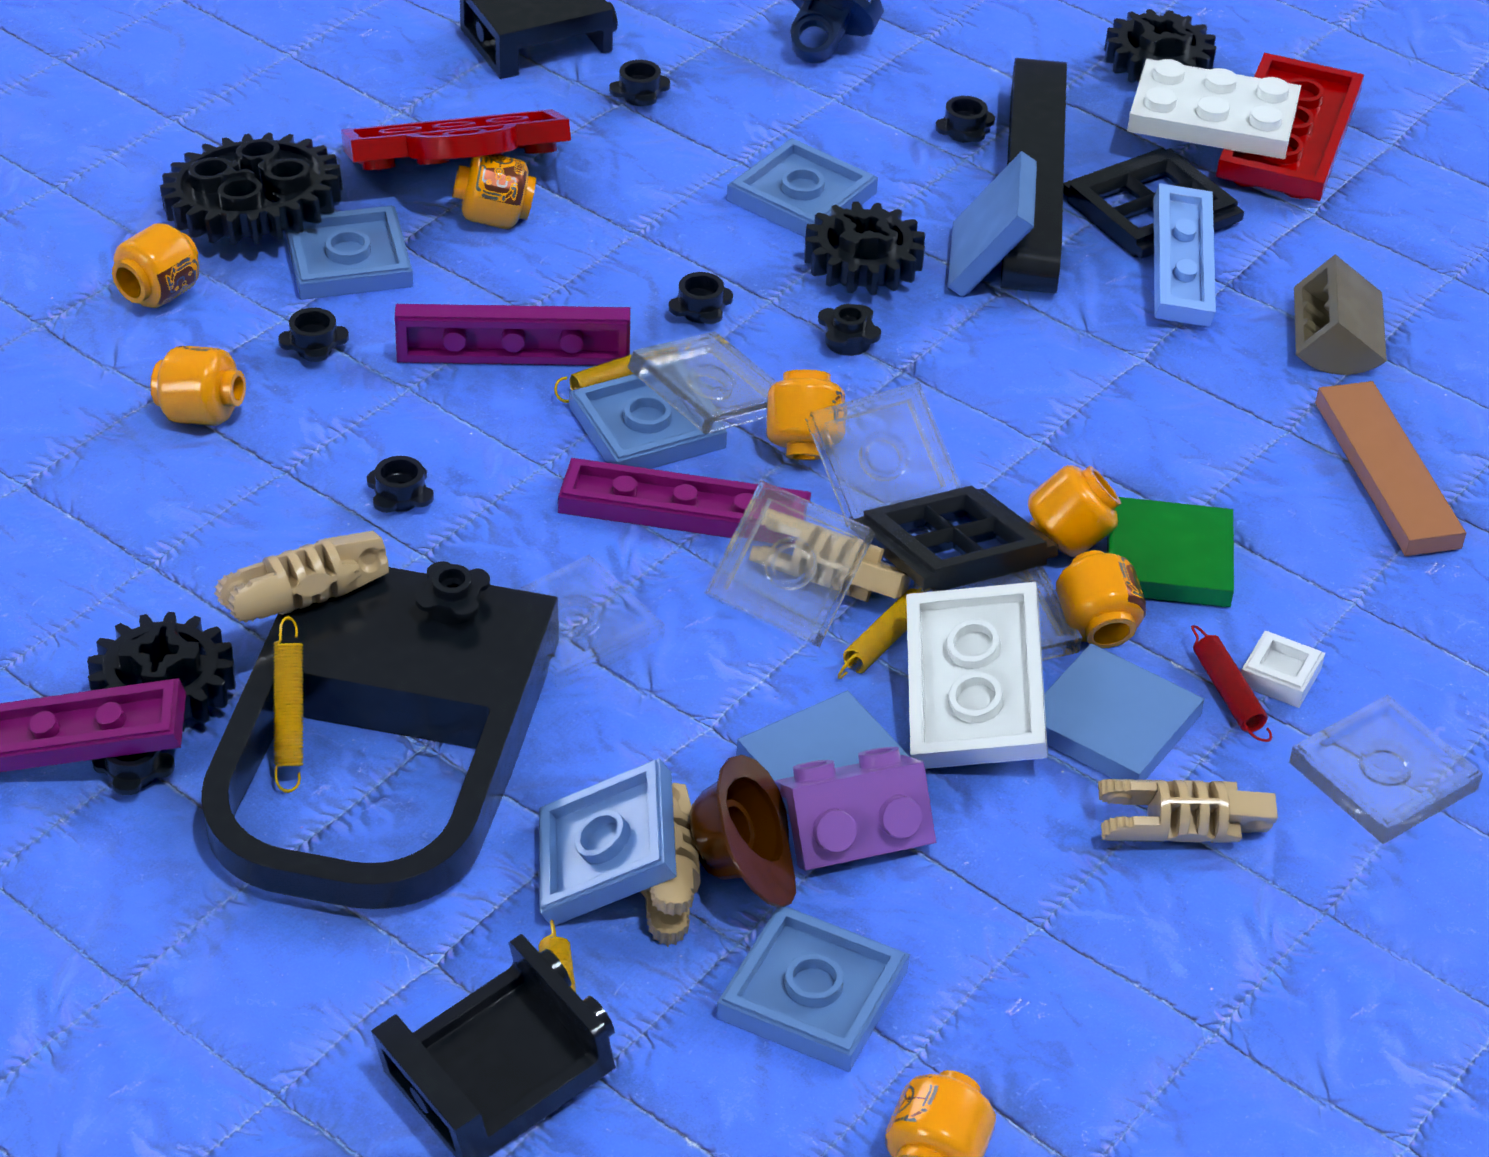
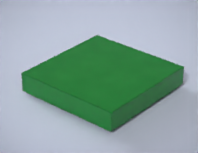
M1119 497L1121 504L1115 508L1118 524L1107 535V553L1125 557L1133 565L1144 598L1231 607L1234 594L1233 509Z

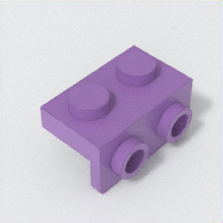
M881 747L858 753L859 763L835 768L833 760L811 761L794 766V777L776 780L775 783L780 790L781 797L787 799L797 866L807 871L936 843L924 762L906 755H900L898 747Z

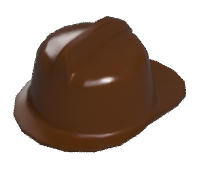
M745 755L728 758L720 769L718 781L702 791L692 804L690 828L696 849L699 852V861L709 874L721 880L743 878L750 889L767 904L778 908L790 905L796 894V881L789 847L787 811L780 790L769 772L755 759Z

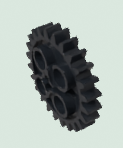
M272 133L265 134L262 139L254 140L250 134H244L242 141L235 143L225 137L222 138V146L219 147L203 144L201 145L202 154L186 152L184 153L185 162H172L170 164L171 172L162 175L163 184L160 185L167 221H174L175 229L179 231L189 229L191 238L207 233L209 243H214L223 236H227L230 238L231 245H236L242 237H251L254 244H257L262 240V236L271 234L274 238L280 240L283 239V230L286 229L299 233L304 232V221L319 224L322 222L321 213L334 212V202L342 200L340 190H343L340 165L337 164L335 154H327V147L325 145L313 147L312 139L309 138L294 143L293 134H288L280 140H274Z

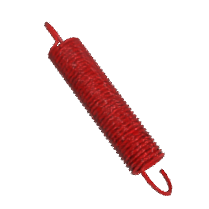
M1192 625L1191 629L1197 638L1193 645V650L1241 730L1248 732L1259 741H1271L1273 736L1269 728H1266L1270 735L1268 739H1261L1252 733L1261 729L1266 724L1268 716L1220 638L1216 635H1207L1200 627ZM1194 628L1199 630L1205 637L1199 640Z

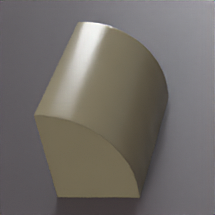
M1335 254L1294 286L1297 357L1315 369L1340 375L1366 372L1387 361L1382 292Z

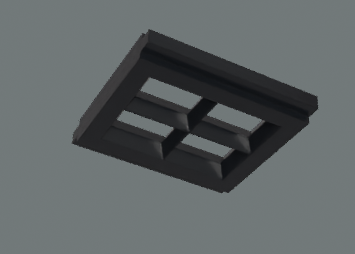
M1162 147L1063 183V194L1068 197L1067 202L1131 256H1139L1141 259L1154 254V223L1138 228L1128 219L1148 211L1154 213L1153 198L1155 193L1143 185L1147 182L1166 176L1176 184L1174 186L1213 192L1214 231L1243 221L1244 211L1238 207L1237 200L1171 148L1165 149ZM1125 190L1136 198V200L1114 208L1103 199Z
M972 485L864 511V517L853 519V531L867 543L885 549L883 556L924 590L931 588L933 591H944L1047 565L1048 558L1058 556V544L983 488L976 489ZM965 516L973 521L953 526L948 522V520ZM924 526L932 531L912 536L907 532V530ZM996 539L1003 545L983 549L976 543ZM955 549L961 554L943 560L935 555V553Z

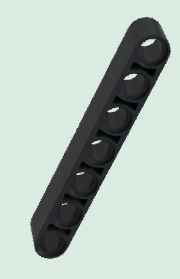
M1015 58L1007 165L1021 151L1037 161L1034 228L1002 259L1001 289L1057 293L1062 249L1067 62Z

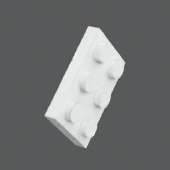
M1146 59L1130 111L1127 132L1285 159L1301 85L1287 83L1276 77L1262 79L1238 75L1224 68L1209 70L1186 66L1171 59L1159 61Z
M1036 582L906 594L911 758L923 761L925 769L1048 758L1039 598Z

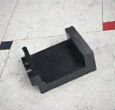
M460 0V28L499 79L519 75V48L585 33L601 53L611 52L613 49V32L617 30L618 20L612 3L606 2V0Z
M523 934L509 942L513 958V964L509 969L413 1033L397 1014L371 1030L384 1072L455 1157H489L615 1069L609 1037L615 1033V1030L604 1008L592 996L582 1000L570 987V977L557 956L549 949L539 953Z

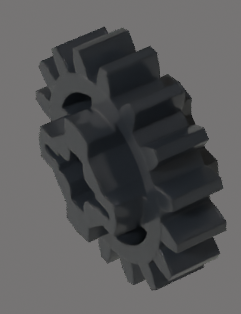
M1147 9L1146 14L1143 13L1141 15L1131 11L1128 12L1127 20L1116 18L1114 19L1113 27H1108L1104 49L1106 51L1105 62L1113 63L1112 71L1115 74L1127 72V81L1131 83L1135 81L1140 82L1146 59L1157 61L1171 59L1186 66L1211 70L1213 69L1217 48L1215 46L1216 37L1215 35L1206 34L1208 26L1205 24L1191 25L1192 17L1189 15L1183 17L1170 10L1166 11L1164 16L1156 15L1152 9Z
M857 201L852 203L851 210L833 205L831 206V216L817 213L814 224H807L804 262L811 264V274L813 276L827 274V286L832 287L841 283L846 286L848 293H854L858 286L866 287L871 295L877 294L878 286H886L888 289L896 291L898 290L899 279L912 283L915 280V271H922L925 233L917 231L918 222L915 219L901 221L902 210L896 209L888 212L882 209L881 203H875L871 209H863L862 205Z
M168 612L161 622H153L147 614L140 615V627L131 629L122 623L115 626L117 639L99 638L96 642L98 655L88 657L90 691L179 678L186 691L183 732L185 731V720L193 717L204 724L210 721L208 706L225 708L228 704L227 690H232L236 687L231 642L222 643L221 629L217 626L202 632L201 617L198 616L190 618L185 624L177 623L175 612Z

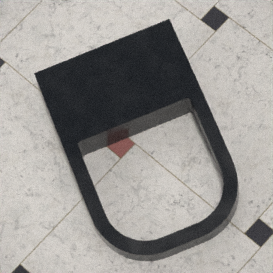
M389 567L388 574L345 595L331 597L321 603L315 602L309 607L297 608L284 615L278 613L203 781L202 807L210 848L216 859L232 875L254 887L274 893L363 909H384L414 904L440 894L458 882L470 870L481 851L514 770L559 643L558 597L490 585L487 590L481 592L480 610L472 620L459 625H447L434 620L429 612L422 611L416 606L415 593L425 587L428 581L427 574ZM289 616L294 619L298 627V636L295 638L293 622L286 620L282 625V640L279 644L301 643L304 645L302 650L304 655L302 657L304 662L302 667L304 672L302 677L304 679L302 684L304 689L302 694L304 696V703L302 704L304 706L302 711L304 717L476 749L448 824L440 835L423 849L393 861L379 863L353 862L269 845L247 833L236 821L234 816L274 738L273 732L275 730L273 725L275 723L273 722V715L275 713L273 708L275 706L273 705V698L275 696L273 691L275 689L273 688V681L275 679L273 678V664L275 662L273 661V647L275 645L273 643L279 641L280 623L284 617Z

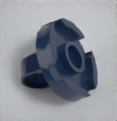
M792 0L800 9L790 30L793 51L804 62L813 64L827 60L835 52L844 33L861 37L873 33L884 12L881 1ZM809 27H820L827 32V41L820 47H806L799 40L800 34Z

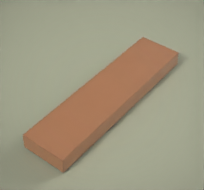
M1374 382L1319 387L1315 401L1317 408L1405 556L1462 549L1466 531Z

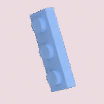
M1159 183L1153 198L1155 318L1210 327L1216 313L1213 192Z

